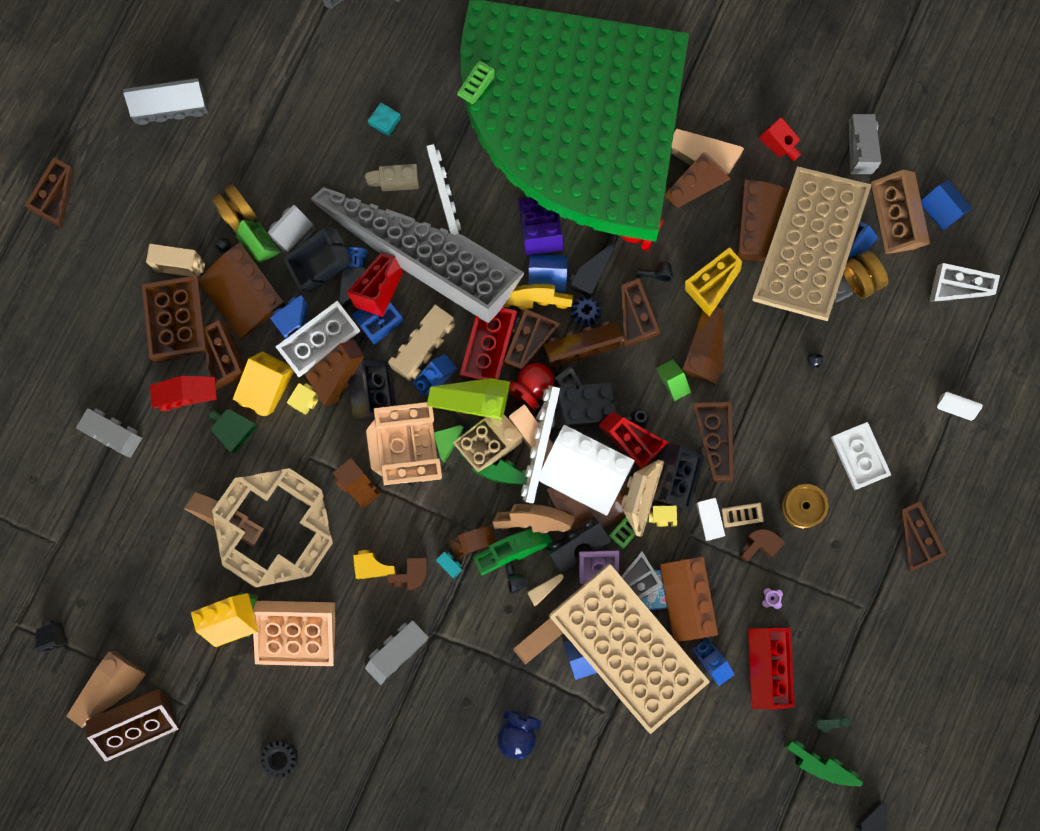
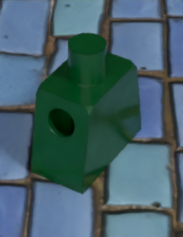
M214 409L208 416L215 422L211 431L233 454L239 450L258 427L252 421L230 409H227L223 414Z

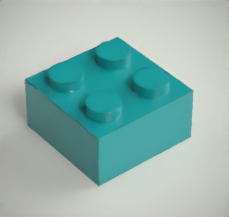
M380 103L368 120V123L389 137L400 121L401 116L388 106Z
M444 552L436 561L454 579L462 571V566L457 561L454 562L452 560L454 557L449 552L447 554Z

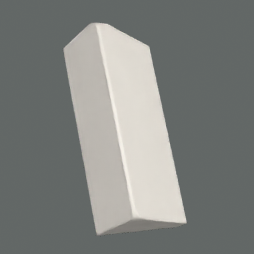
M949 392L940 395L937 404L938 409L968 420H974L983 406L978 402Z

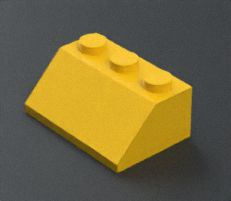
M248 593L232 596L191 612L196 632L215 647L259 632Z

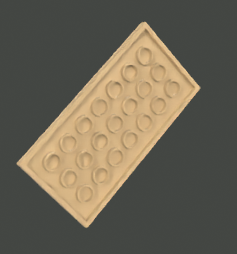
M797 166L753 295V301L828 321L867 202L871 184Z
M610 563L549 614L553 622L650 734L710 682Z

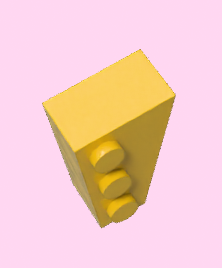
M729 247L685 281V291L709 317L740 272L742 260Z

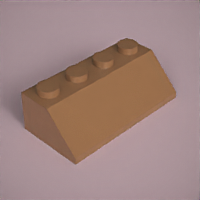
M901 170L872 181L871 186L885 253L914 250L929 245L930 240L915 172Z

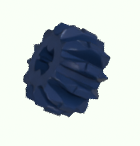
M583 295L582 301L576 298V304L571 305V309L574 311L570 315L575 317L574 323L581 321L580 327H583L584 323H587V327H591V322L596 325L598 323L596 318L601 319L602 314L599 312L603 308L597 306L599 300L592 302L593 296L586 300V296ZM584 308H588V311L591 310L589 315H585V312L582 313Z

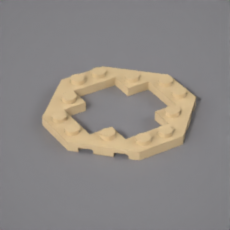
M290 468L235 478L212 510L222 566L255 588L310 577L333 543L322 490ZM280 486L310 506L299 523L313 531L315 535L295 565L278 554L268 570L234 549L245 532L229 521L250 490L267 501L276 487Z

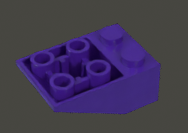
M533 198L518 199L526 255L563 251V238L558 213L552 210L548 211Z

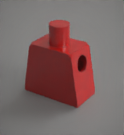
M782 117L758 137L779 158L787 154L795 161L802 154L795 147L800 139Z

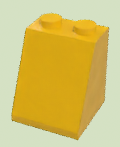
M262 351L248 359L233 400L237 401L242 407H249L255 410L261 416H268L274 412L294 370L289 364Z

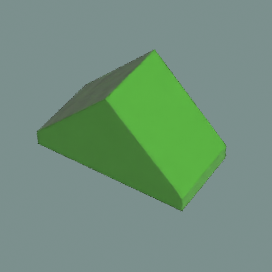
M673 359L656 368L674 402L691 393L684 372Z
M459 425L434 432L442 462H446L455 447L453 442L463 433L464 428Z

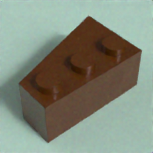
M638 278L621 285L624 346L628 348L661 335L640 279Z
M524 309L506 351L503 365L519 372L560 323Z
M220 320L204 327L207 349L204 351L206 353L205 369L208 377H215L216 390L240 379L245 369V364L227 323Z
M355 340L340 343L305 373L324 406L339 402L342 391L347 388V382L351 375H354L364 357Z
M352 458L333 472L335 476L333 480L337 486L344 492L348 491L363 509L382 495Z
M920 501L900 510L908 571L911 572L947 555Z

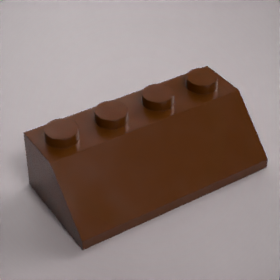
M611 321L600 324L601 327L598 328L587 327L578 334L571 332L558 340L556 337L546 340V343L543 344V349L549 368H555L621 348L624 337L617 322L611 323Z
M160 688L86 721L87 739L105 762L179 729L169 701Z

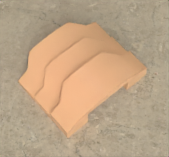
M427 402L374 408L375 420L367 428L366 435L371 469L382 476L383 485L440 480L442 474L440 459L437 458L432 407L427 406Z

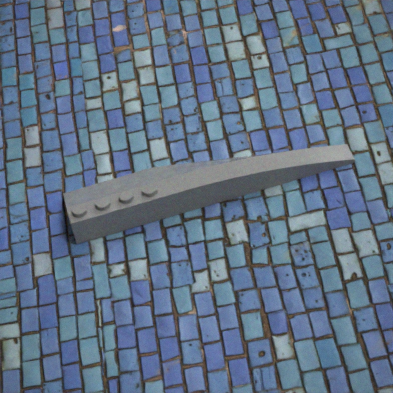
M324 187L311 198L313 203L378 253L394 256L400 268L487 323L502 309L524 275V272L463 235H453L448 233L446 229L441 228L439 230L433 228L429 223H419L414 218L388 209L386 211L378 209L377 205H367L361 203V200L356 198L349 199L345 197V194Z

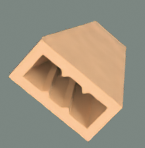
M676 129L673 135L671 154L691 166L703 152H706L729 174L740 158L744 148Z
M523 405L509 416V421L521 433L524 442L531 450L532 446L535 447L536 439H534L535 430L540 425L528 408ZM549 438L542 464L543 466L554 445Z

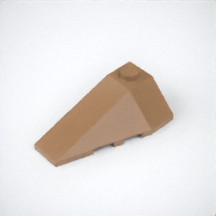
M109 651L94 671L68 712L67 717L83 728L86 726L87 720L102 714L122 698L132 693L146 676V673L118 652Z

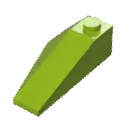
M489 378L430 387L427 406L503 420L510 382Z

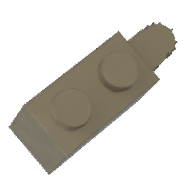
M417 164L379 166V171L368 172L365 175L368 186H381L382 191L419 189Z

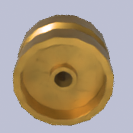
M232 183L225 188V193L230 199L229 201H226L220 193L213 196L211 200L218 208L216 210L226 224L229 223L236 233L241 222L238 217L239 215H242L244 220L253 221L257 216Z
M864 250L856 256V259L851 258L847 261L843 276L855 295L860 299H865L872 295L874 290L879 291L888 285L887 273L880 260L871 251Z
M802 484L791 489L785 494L781 503L782 515L786 522L800 529L810 528L822 522L829 508L828 499L824 492L811 484Z

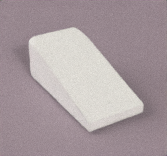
M716 498L696 503L706 541L724 537L725 533Z

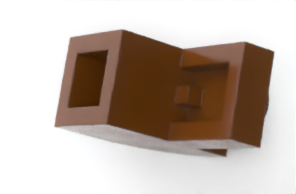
M491 525L463 533L449 540L455 559L485 549L497 542Z
M757 530L746 537L752 543L747 542L740 550L742 552L740 558L747 562L758 549L771 558L784 545L785 541L770 530Z
M407 558V574L387 575L388 583H392V587H404V583H407V590L409 591L419 588L425 582L428 575V559Z

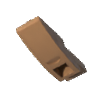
M195 492L184 509L214 526L212 510L218 501ZM236 511L229 522L245 532L241 538L242 541L254 546L264 528L248 520V516Z
M514 504L511 511L498 512L496 514L493 526L494 529L526 528L532 526L533 532L547 533L557 530L564 532L571 529L574 516L547 506Z

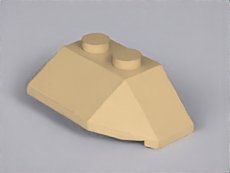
M657 460L635 472L633 477L630 476L627 488L630 489L628 496L624 495L622 501L623 512L635 534L640 537L643 536L664 465L662 460Z

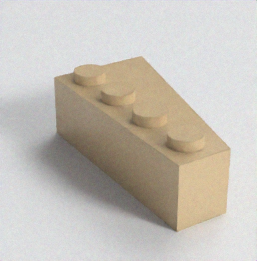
M434 305L420 322V330L415 329L408 339L409 343L402 344L398 349L397 358L392 357L388 361L391 369L409 382L412 379H416L421 373L420 368L424 363L427 364L431 360L433 350L435 348L438 349L442 345L444 335L446 333L449 334L455 326L453 324L455 322L454 317L437 305Z

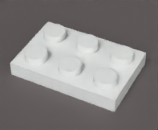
M868 422L831 437L854 490L891 476Z

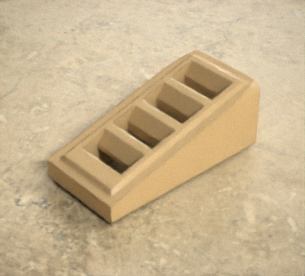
M761 503L722 508L725 528L764 522ZM755 507H756L757 519H754V516H753V510H752V508H755ZM744 509H748L750 520H746ZM736 510H740L742 521L738 522ZM729 511L733 513V523H730Z
M562 574L528 591L527 594L534 606L540 603L564 578Z

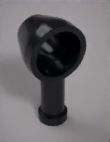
M660 262L656 270L638 268L637 277H652L660 282H670L673 280V271L670 263Z
M636 409L631 415L622 416L642 428L649 422V415L643 409ZM642 414L644 416V419L639 420L637 418V415Z
M512 561L505 564L509 591L511 594L517 593L526 587L524 575L514 573Z

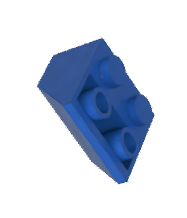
M301 295L299 297L296 296L288 302L286 307L274 311L270 319L287 339L307 324L309 306Z
M389 303L383 317L358 309L351 315L373 345L404 323L403 318L391 303Z

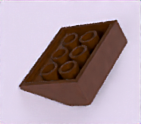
M744 181L741 188L736 255L740 259L766 260L790 190L789 188L763 181Z
M238 243L224 253L199 278V283L240 340L270 320L274 311L286 307L241 243Z
M198 276L141 284L149 359L159 363L177 360L206 351Z
M626 478L607 516L551 487L546 492L555 509L574 516L571 529L566 531L568 533L570 530L581 527L583 522L588 519L596 518L601 526L605 528L625 518L626 515L623 512L622 501L624 495L628 496L630 488H627L628 478Z

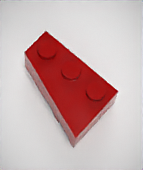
M380 253L347 291L356 308L382 317L384 316L403 274L396 258Z
M179 376L150 385L152 408H159L160 411H170L171 408H181L186 405L217 400L215 377Z
M611 412L599 424L600 428L620 452L635 460L633 465L640 469L644 468L668 443L614 412Z

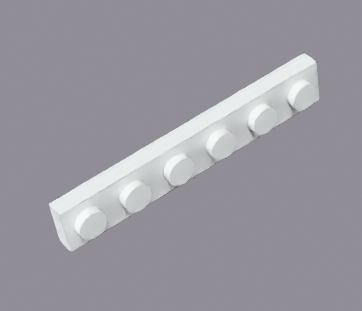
M434 144L427 146L428 155L450 233L456 235L459 234L458 231L461 230L459 219L455 220L453 213H456L454 202H450L448 197L451 195L449 184L445 185L444 178H447L444 167L440 168L439 161H442L440 151L435 150Z
M549 386L544 391V409L541 408L539 412V420L541 422L534 434L536 444L535 447L532 446L530 451L532 461L531 465L527 466L525 474L528 477L527 483L523 485L521 491L523 500L528 503H534L560 388Z

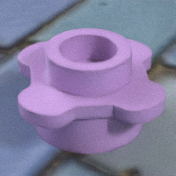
M766 588L763 591L765 597L762 605L766 608L769 606L775 609L781 608L782 591H773Z

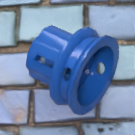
M347 247L352 260L355 261V264L352 262L347 267L363 268V262L368 259L366 256L368 251L358 247Z

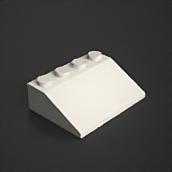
M564 425L541 470L539 481L607 516L635 460Z

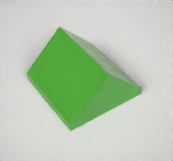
M247 220L240 222L235 236L256 265L281 252L260 223Z

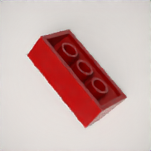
M502 307L489 323L478 316L475 317L460 372L461 379L468 381L489 378L499 380L517 311Z
M791 628L748 629L752 709L795 708Z

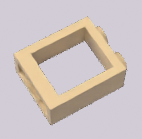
M149 244L146 263L155 272L188 277L197 275L198 278L204 272L205 262H203V259L195 250Z

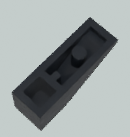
M610 244L582 265L577 273L573 272L569 280L572 290L588 298L593 295L615 251L616 244Z

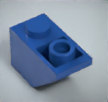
M444 354L431 361L413 381V385L423 397H426L430 392V387L441 385L457 368Z
M708 638L692 648L693 653L718 686L735 675L727 660Z

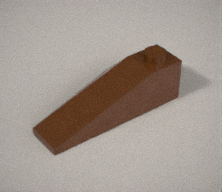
M719 307L714 309L710 317L702 310L682 367L685 375L716 386L723 369V309Z

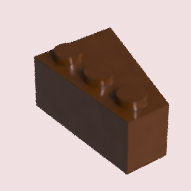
M703 152L664 196L679 208L733 177L706 152Z
M53 157L25 203V207L29 211L60 228H63L74 176L71 166Z

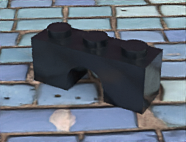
M593 518L583 522L582 526L578 529L570 530L561 540L553 541L546 550L561 573L578 563L574 556V550L578 545L582 543L589 544L594 552L610 543L611 540L599 521Z

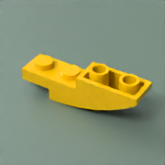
M551 284L522 285L515 287L503 307L513 305L518 306V309L528 310L533 308L535 301L539 305L555 304L558 308L566 309L571 307L573 295L554 292L555 285Z

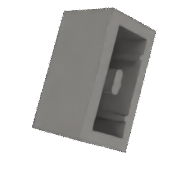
M295 205L291 208L288 207L283 212V217L278 222L275 221L270 226V231L268 232L274 243L287 254H290L302 245L316 231L312 222Z

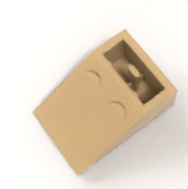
M503 415V420L485 417L454 441L453 444L473 468L479 472L522 443L523 436L505 415Z

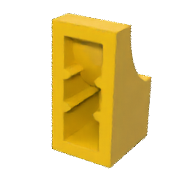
M370 550L358 551V555H353L356 579L397 574L395 566L381 564L375 558V554L370 553Z

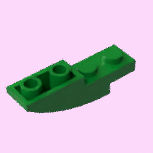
M500 460L497 466L494 465V462L479 472L472 468L474 473L498 483L523 486L527 483L526 471H518L515 469L516 465L508 460H505V462Z
M532 529L489 545L490 549L474 556L473 559L480 574L483 576L515 559L519 561L549 546L552 540L548 532H533Z
M788 740L784 746L800 758L796 764L798 767L816 777L841 785L861 786L863 784L858 779L860 775L851 769L846 771L842 768L843 763L834 757L832 759L825 757L821 763L822 758L814 752H811V754L807 753L804 750L805 746L797 740L794 743Z

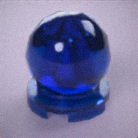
M505 710L502 718L506 719L507 723L501 726L497 734L499 750L509 759H524L531 754L536 746L534 730L541 729L542 720L532 716H528V719L518 717L519 712Z

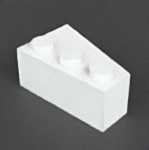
M945 263L937 265L929 302L995 295L1000 275Z

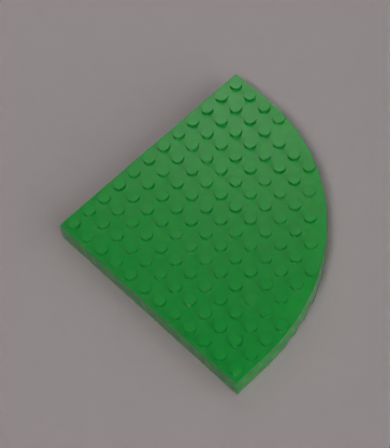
M469 0L460 49L461 84H464L479 61L495 70V78L474 104L464 99L471 126L474 128L481 146L487 151L494 165L501 169L506 178L515 187L518 186L525 192L527 197L530 196L548 211L552 210L560 214V217L564 219L568 218L576 221V224L593 227L597 231L656 241L660 227L689 33L492 1ZM468 89L466 90L468 93L474 95L472 91Z

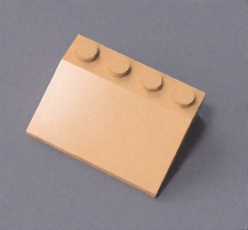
M256 602L253 612L259 632L253 633L255 664L334 665L335 602Z

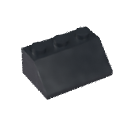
M362 360L354 375H351L348 381L353 421H374V408L396 406L392 370L388 361Z
M666 444L660 452L659 460L664 461L653 501L690 511L704 456L682 445Z

